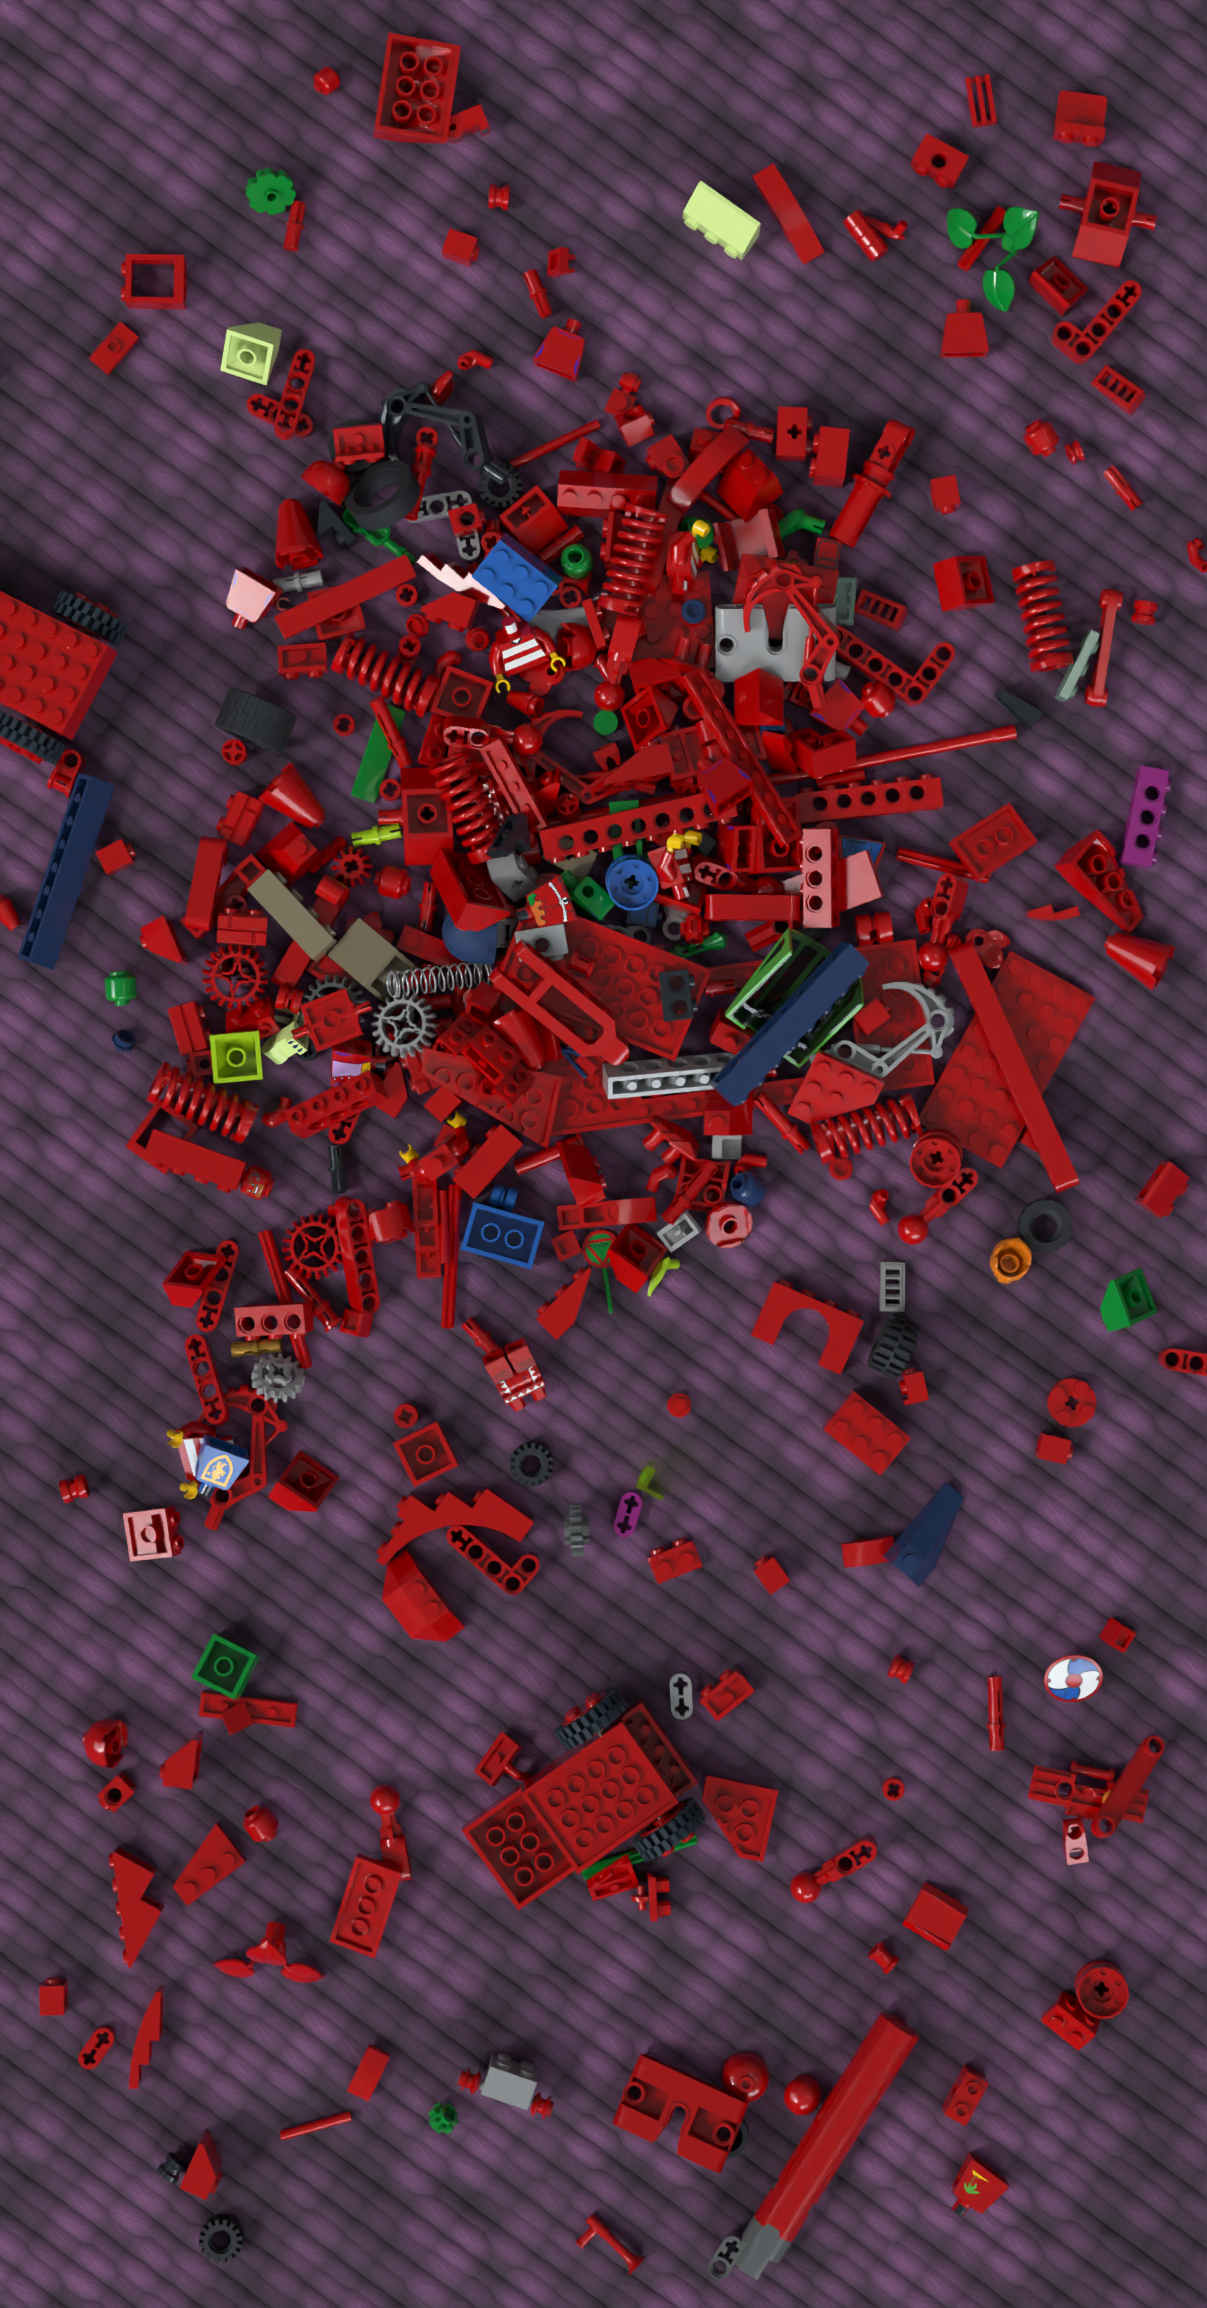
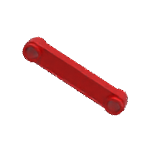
M1103 588L1100 595L1099 607L1103 608L1099 630L1100 636L1098 638L1100 644L1095 655L1091 685H1087L1084 697V704H1089V706L1105 707L1107 702L1108 688H1105V680L1116 610H1120L1123 601V592L1117 589Z
M1151 1735L1141 1741L1091 1823V1831L1094 1836L1106 1838L1114 1833L1164 1751L1165 1744L1160 1737ZM1149 1741L1155 1745V1753L1150 1750ZM1100 1821H1103L1106 1824V1833L1100 1829Z

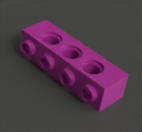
M1142 765L1137 768L1119 864L1148 869L1152 864L1156 863L1158 850L1155 849L1156 840H1160L1163 826L1159 825L1161 816H1165L1167 802L1164 801L1165 792H1169L1171 788L1172 778H1169L1170 771ZM1147 788H1153L1156 791L1157 797L1155 800H1149L1146 797L1145 791ZM1142 812H1149L1151 814V824L1142 822ZM1141 835L1147 839L1148 844L1146 848H1140L1136 844L1137 836Z

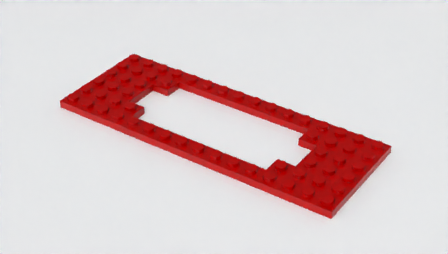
M915 939L854 947L870 963L866 968L865 974L860 978L862 980L864 996L863 1007L877 998L879 1001L883 999L891 1009L888 1013L891 1018L867 1036L851 1017L855 1043L879 1044L880 1047L894 1048L926 1024L923 1010L914 996L900 989L883 990L881 986L893 982L921 984ZM816 953L797 955L776 983L794 981ZM824 956L820 958L805 979L826 959ZM764 960L707 967L712 970L709 978H712V980L734 979L735 984L733 986H735V989L744 988ZM780 966L761 985H766ZM855 993V995L852 997V999L849 1001V1004H851V1003L853 1002V1000H854V998H855V996H856V993ZM555 1013L567 1025L571 1024L573 1030L585 1040H596L603 1033ZM558 1037L559 1043L566 1044ZM927 1037L915 1049H930L929 1038ZM850 1047L838 1048V1054L841 1058H849L851 1049ZM880 1052L879 1054L872 1055L877 1058H881L887 1052ZM568 1053L574 1060H576L579 1057L577 1055ZM910 1053L882 1078L885 1080V1084L881 1092L935 1084L931 1055ZM564 1056L560 1059L544 1061L546 1065L539 1069L542 1073L563 1077L551 1136L651 1123L653 1114L667 1120L704 1116L705 1091L642 1099L641 1096L608 1099L603 1087V1065L593 1076L583 1069L588 1075L587 1078H583ZM804 1077L762 1083L760 1086L754 1087L753 1098L757 1094L761 1096L760 1092L765 1091L776 1106L791 1104ZM753 1103V1109L759 1108L755 1103Z

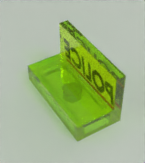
M647 1461L635 1482L636 1487L662 1501L664 1493L649 1484L656 1471V1466Z

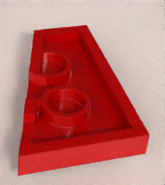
M216 1822L173 1885V1888L187 1906L246 1862L244 1856L218 1822Z

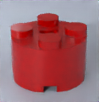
M396 1200L385 1204L386 1209L376 1210V1208L366 1210L371 1248L376 1247L375 1242H382V1245L408 1237L407 1231L412 1234L416 1233L407 1204Z

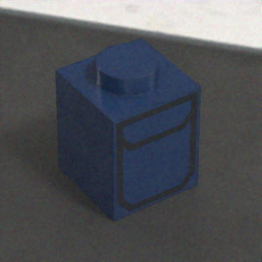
M652 902L640 910H628L626 924L655 929L656 924H661L663 910L658 909V903Z

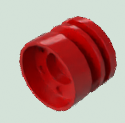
M942 1128L929 1129L923 1132L915 1140L909 1160L910 1171L914 1178L922 1185L931 1188L945 1187L952 1183L959 1174L963 1159V1147L960 1140L951 1131ZM937 1151L941 1152V1156L938 1158L933 1157Z
M1093 1960L1081 1967L1076 1975L1074 1984L1078 2001L1083 2010L1090 2016L1099 2019L1113 2018L1120 2014L1127 2005L1129 1998L1128 1985L1120 1969L1112 1962L1105 1960ZM1100 1982H1103L1105 1986L1102 1988V1992H1098L1097 1987H1095L1099 1986Z

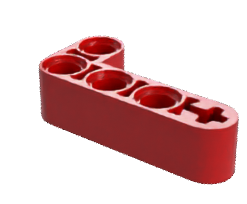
M1132 280L1124 282L1083 332L1070 322L1063 321L1058 323L1051 335L1052 344L1076 364L1088 362L1135 306L1141 296V286ZM1131 291L1133 293L1132 296H1129L1125 303H1123L1121 300L1124 295ZM1110 308L1116 309L1119 317H1110L1107 310ZM1092 328H1101L1104 335L1101 337L1095 336L1092 333ZM1060 330L1066 331L1069 334V339H1060L1057 332ZM1076 347H1086L1088 354H1078Z
M203 835L200 838L185 916L186 928L211 930L222 869L226 867L229 846L226 839Z
M707 894L704 898V921H800L801 896Z
M466 1525L450 1526L447 1531V1542L509 1595L520 1593L539 1570L540 1559L533 1552L524 1553L512 1566ZM453 1530L455 1532L461 1530L463 1532L462 1538L466 1541L469 1537L472 1538L465 1549L461 1547L465 1543L460 1538L457 1540L453 1539ZM472 1545H479L483 1549V1554L479 1557H474L470 1554L469 1549ZM527 1558L533 1559L536 1567L533 1570L524 1569L522 1565L523 1560ZM491 1561H497L501 1564L502 1568L499 1572L493 1573L488 1569V1564ZM509 1577H516L519 1579L520 1585L512 1589L508 1587L506 1580Z

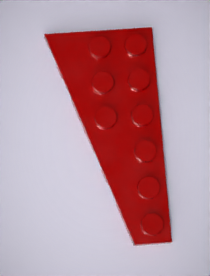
M423 1048L418 1069L420 1074L548 1149L563 1077L528 1070L536 1079L513 1106L508 1109L506 1107L508 1104L498 1094L495 1093L493 1095L491 1093L497 1085L489 1080L465 1056L457 1055L453 1058L450 1053Z

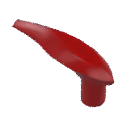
M866 216L872 226L876 228L875 230L891 239L905 240L903 232L908 227V223L905 220H900L896 227H893L888 223H883Z

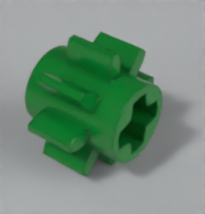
M441 2102L433 2106L434 2109L428 2112L430 2116L429 2125L436 2130V2133L444 2130L448 2134L459 2123L457 2120L458 2111L450 2103L444 2106Z

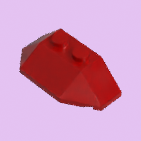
M407 1549L387 1564L382 1600L410 1638L446 1642L465 1628V1625Z

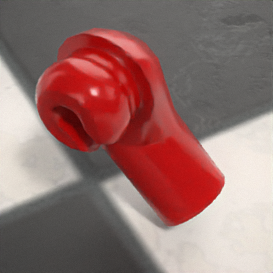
M931 897L924 898L915 910V918L920 934H927L931 931L929 918L932 915L931 904L933 898Z
M885 1189L876 1190L872 1194L869 1204L870 1211L881 1226L891 1220L884 1210L886 1201L889 1199V1193Z

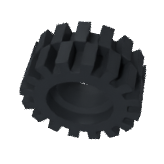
M502 463L499 466L510 473L507 480L510 484V490L506 495L497 496L492 492L491 485L494 480L485 473L481 475L478 483L481 499L491 509L495 510L496 508L499 511L510 508L521 498L523 491L519 473L512 466L508 467Z
M538 1442L521 1444L514 1450L510 1459V1471L514 1476L513 1478L520 1482L521 1485H527V1487L539 1486L545 1483L553 1471L554 1460L551 1452L546 1446ZM535 1455L541 1460V1468L538 1472L530 1474L523 1469L522 1461L526 1456Z
M221 2214L220 2217L214 2215L211 2220L208 2219L200 2232L199 2247H202L201 2253L203 2255L206 2253V2259L209 2261L211 2258L214 2259L213 2263L218 2264L220 2260L223 2264L228 2259L232 2261L242 2248L244 2229L242 2226H239L240 2222L238 2220H232L233 2216L229 2215V2218L225 2217V2214ZM218 2230H224L230 2235L231 2242L226 2247H218L214 2244L212 2235Z

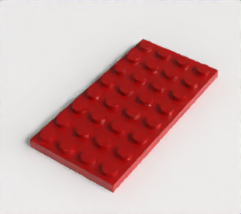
M577 916L578 920L561 923L565 926L569 953L564 954L565 959L551 962L614 1013L615 1029L628 1043L675 1061L692 1019L664 1022L659 972L688 969L689 974L694 973L695 988L690 989L691 999L696 998L698 1005L712 970L580 916ZM535 919L523 924L519 921L515 932L538 928ZM514 933L500 970L511 979L515 978L529 990L541 975L526 965L524 961H519V957L513 951L516 945ZM539 938L535 943V947L539 952H546L549 949V942L545 938ZM575 949L579 950V954L587 958L597 959L589 979H586L585 975L573 969H566ZM678 975L673 976L670 980V986L675 990L683 988L685 983L684 979ZM493 985V988L500 990L497 986ZM553 985L538 1000L549 1010L553 1009L559 1015L603 1032L602 1025ZM677 1000L672 1006L673 1011L676 1014H683L687 1010V1004L682 1000Z
M1009 951L991 985L1042 1096L1095 997ZM974 1014L918 1117L920 1124L928 1129L942 1128L951 1131L958 1137L964 1149L1002 1168L1025 1127V1123L976 1014Z

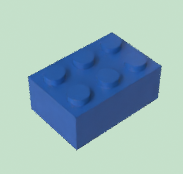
M506 532L471 576L527 622L532 620L563 579Z
M474 1202L461 1250L532 1269L545 1222Z

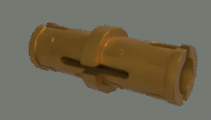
M267 1338L231 1342L232 1356L254 1355L258 1357L261 1354L282 1352L281 1339Z

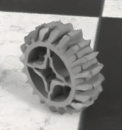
M403 992L402 999L399 996L393 998L394 1001L386 997L385 1002L387 1006L378 1005V1008L382 1010L381 1014L377 1012L373 1014L374 1017L379 1018L378 1022L371 1023L373 1027L378 1028V1030L372 1033L373 1036H381L376 1043L378 1045L385 1044L383 1051L389 1052L391 1050V1055L394 1057L399 1052L401 1058H406L408 1052L411 1057H415V1049L422 1053L423 1044L431 1046V1042L427 1040L428 1037H436V1034L430 1031L437 1028L436 1023H431L437 1016L436 1014H428L432 1011L433 1007L431 1005L425 1006L427 1000L424 998L418 1000V995L414 993L409 997V995L406 996ZM407 1006L406 1010L403 1009L401 1015L397 1017L390 1016L396 1009ZM415 1008L422 1017V1027L415 1024ZM395 1021L400 1023L407 1022L410 1026L414 1027V1029L402 1028L399 1024L395 1023ZM387 1023L392 1024L395 1028L394 1037L396 1038L394 1042L389 1037ZM410 1034H419L411 1043L402 1045L403 1041H406Z

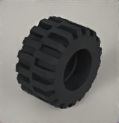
M895 1312L890 1313L883 1322L871 1348L867 1361L868 1368L894 1380L898 1378L905 1369L920 1334V1324Z

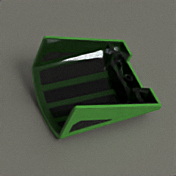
M788 927L727 1009L725 1016L741 1028L749 1027L754 1032H757L830 955L831 951L807 935ZM861 979L852 982L849 986V991L843 997H838L832 1004V1009L816 1021L814 1029L809 1033H805L799 1039L798 1046L783 1056L785 1059L800 1068L809 1059L810 1055L815 1054L863 1007L864 996Z

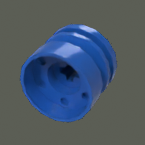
M625 854L617 857L606 871L605 884L609 896L617 906L625 910L637 911L647 907L655 899L658 892L659 881L654 868L646 858L640 855ZM631 875H634L637 882H632V885L628 886L625 878L628 879Z

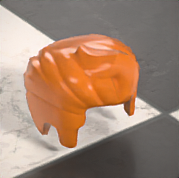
M1007 1238L998 1242L990 1256V1267L997 1281L1002 1284H1010L1015 1280L1019 1281L1023 1278L1031 1266V1249L1020 1238Z

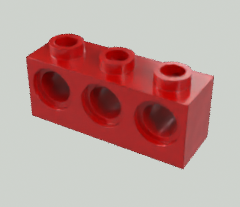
M311 1301L249 1304L234 1308L237 1337H245L246 1341L259 1340L260 1336L268 1335V1339H281L285 1334H291V1338L306 1337V1333L314 1330ZM294 1315L299 1316L301 1320L300 1326L295 1324ZM272 1316L278 1321L277 1327L271 1323ZM249 1317L255 1322L254 1328L250 1327L248 1323Z

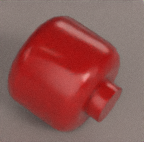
M326 66L314 74V88L317 92L329 95L340 87V78L331 67Z

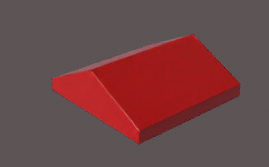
M337 586L307 593L308 600ZM360 605L315 626L319 641L343 638L350 631L355 634L366 630Z

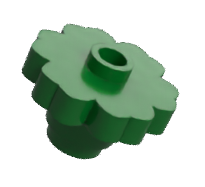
M272 168L258 170L256 177L248 179L245 188L250 207L258 213L267 211L270 215L284 212L285 205L293 204L296 196L292 177L286 174L284 170L275 171Z

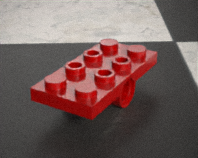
M705 720L699 721L695 726L663 733L659 736L661 744L668 743L674 767V772L669 775L671 783L697 777L701 772L697 767V763L705 756H708L713 763L726 757ZM737 725L758 761L766 760L767 756L759 726Z

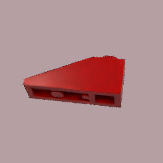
M405 925L397 944V949L439 966L447 965L450 967L451 964L459 966L462 962L466 965L468 964V962L461 961L453 956L446 948L443 940ZM461 965L459 968L461 969L462 974L465 976L466 966ZM452 966L450 969L456 972L457 967Z

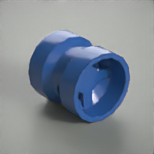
M496 1182L489 1206H501L506 1211L513 1212L519 1189L514 1187L506 1188L503 1184Z

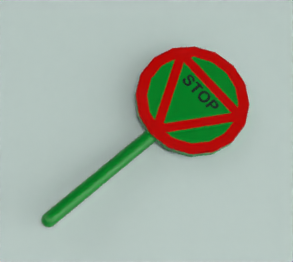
M596 1230L585 1238L582 1244V1253L584 1259L591 1266L602 1268L608 1311L612 1314L613 1305L607 1267L612 1265L607 1250L617 1237L607 1230Z

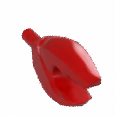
M449 370L433 383L430 392L439 406L449 398L454 388L453 373ZM426 396L425 399L428 401L427 405L433 406L429 398Z

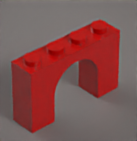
M780 1279L779 1283L773 1281L750 1335L774 1345L782 1324L789 1314L802 1308L816 1310L825 1318L829 1331L828 1339L817 1364L841 1375L864 1323L863 1320L859 1319L861 1314L848 1308L846 1312L837 1309V1303L828 1299L820 1302L814 1299L816 1294L802 1289L801 1293L792 1289L794 1284Z

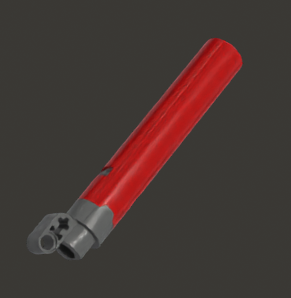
M887 2011L879 2013L778 2175L779 2181H776L770 2188L744 2232H730L719 2246L708 2266L709 2273L713 2278H726L733 2266L736 2265L744 2273L757 2280L769 2260L775 2263L781 2262L811 2214L813 2204L818 2203L920 2039L918 2032L912 2026ZM734 2240L737 2242V2246L729 2255L726 2252ZM715 2261H723L727 2266V2270H718L715 2266Z

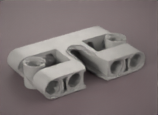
M721 604L715 607L716 679L723 682H734L735 679L757 668H761L783 681H801L799 673L803 664L805 638L809 633V625L794 604L788 605L783 625V642L781 646L776 648L770 646L768 642V624L763 604L754 605L750 616L751 631L745 633L743 622L744 604ZM816 604L836 627V605ZM813 633V637H815V645H816L819 640L817 639V637H816L815 634ZM724 638H729L733 641V645L725 648L721 646L720 641ZM836 651L828 664L824 674V681L835 680ZM810 667L805 669V674L809 677L817 676V671Z

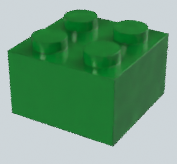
M213 1633L191 1678L234 1700H239L261 1655L219 1634Z

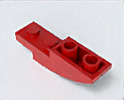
M655 1197L594 1202L578 1208L577 1204L556 1206L559 1231L658 1221Z

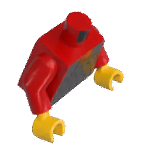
M455 1112L456 1116L454 1119L450 1116L447 1118V1122L455 1128L454 1134L419 1159L418 1153L410 1144H408L409 1150L406 1153H403L401 1150L399 1151L400 1156L409 1165L418 1180L424 1181L429 1178L431 1182L461 1162L470 1153V1144L466 1128L464 1127L467 1120L459 1112Z

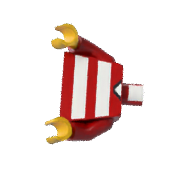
M697 520L690 532L669 531L666 572L670 584H672V592L675 594H685L687 585L695 584L697 569L703 566L705 560L713 564L718 559L717 550L711 546L702 549L701 552L699 551L695 536L698 534L704 538L711 529L709 524L702 520Z
M507 617L502 621L504 629L495 633L496 641L492 643L489 653L492 674L497 679L494 687L498 693H500L498 685L501 682L506 683L507 691L510 690V684L504 679L503 674L507 678L549 661L548 656L552 658L551 667L554 671H558L554 665L555 660H561L565 667L566 661L564 657L557 654L558 649L548 632L537 626H531L526 620L517 623L515 617Z
M690 830L685 833V836L673 834L669 837L667 846L647 852L661 888L667 889L671 887L676 901L690 896L685 882L694 880L688 858L692 852V849H690L691 845H700L702 833Z
M190 1421L175 1430L170 1429L167 1431V1436L173 1438L167 1444L174 1448L178 1447L186 1478L190 1480V1483L184 1482L180 1485L181 1491L186 1492L188 1490L184 1494V1497L187 1499L195 1498L198 1492L197 1488L201 1485V1481H198L195 1476V1466L204 1435L207 1434L218 1438L215 1426L197 1421ZM232 1435L218 1438L234 1444Z

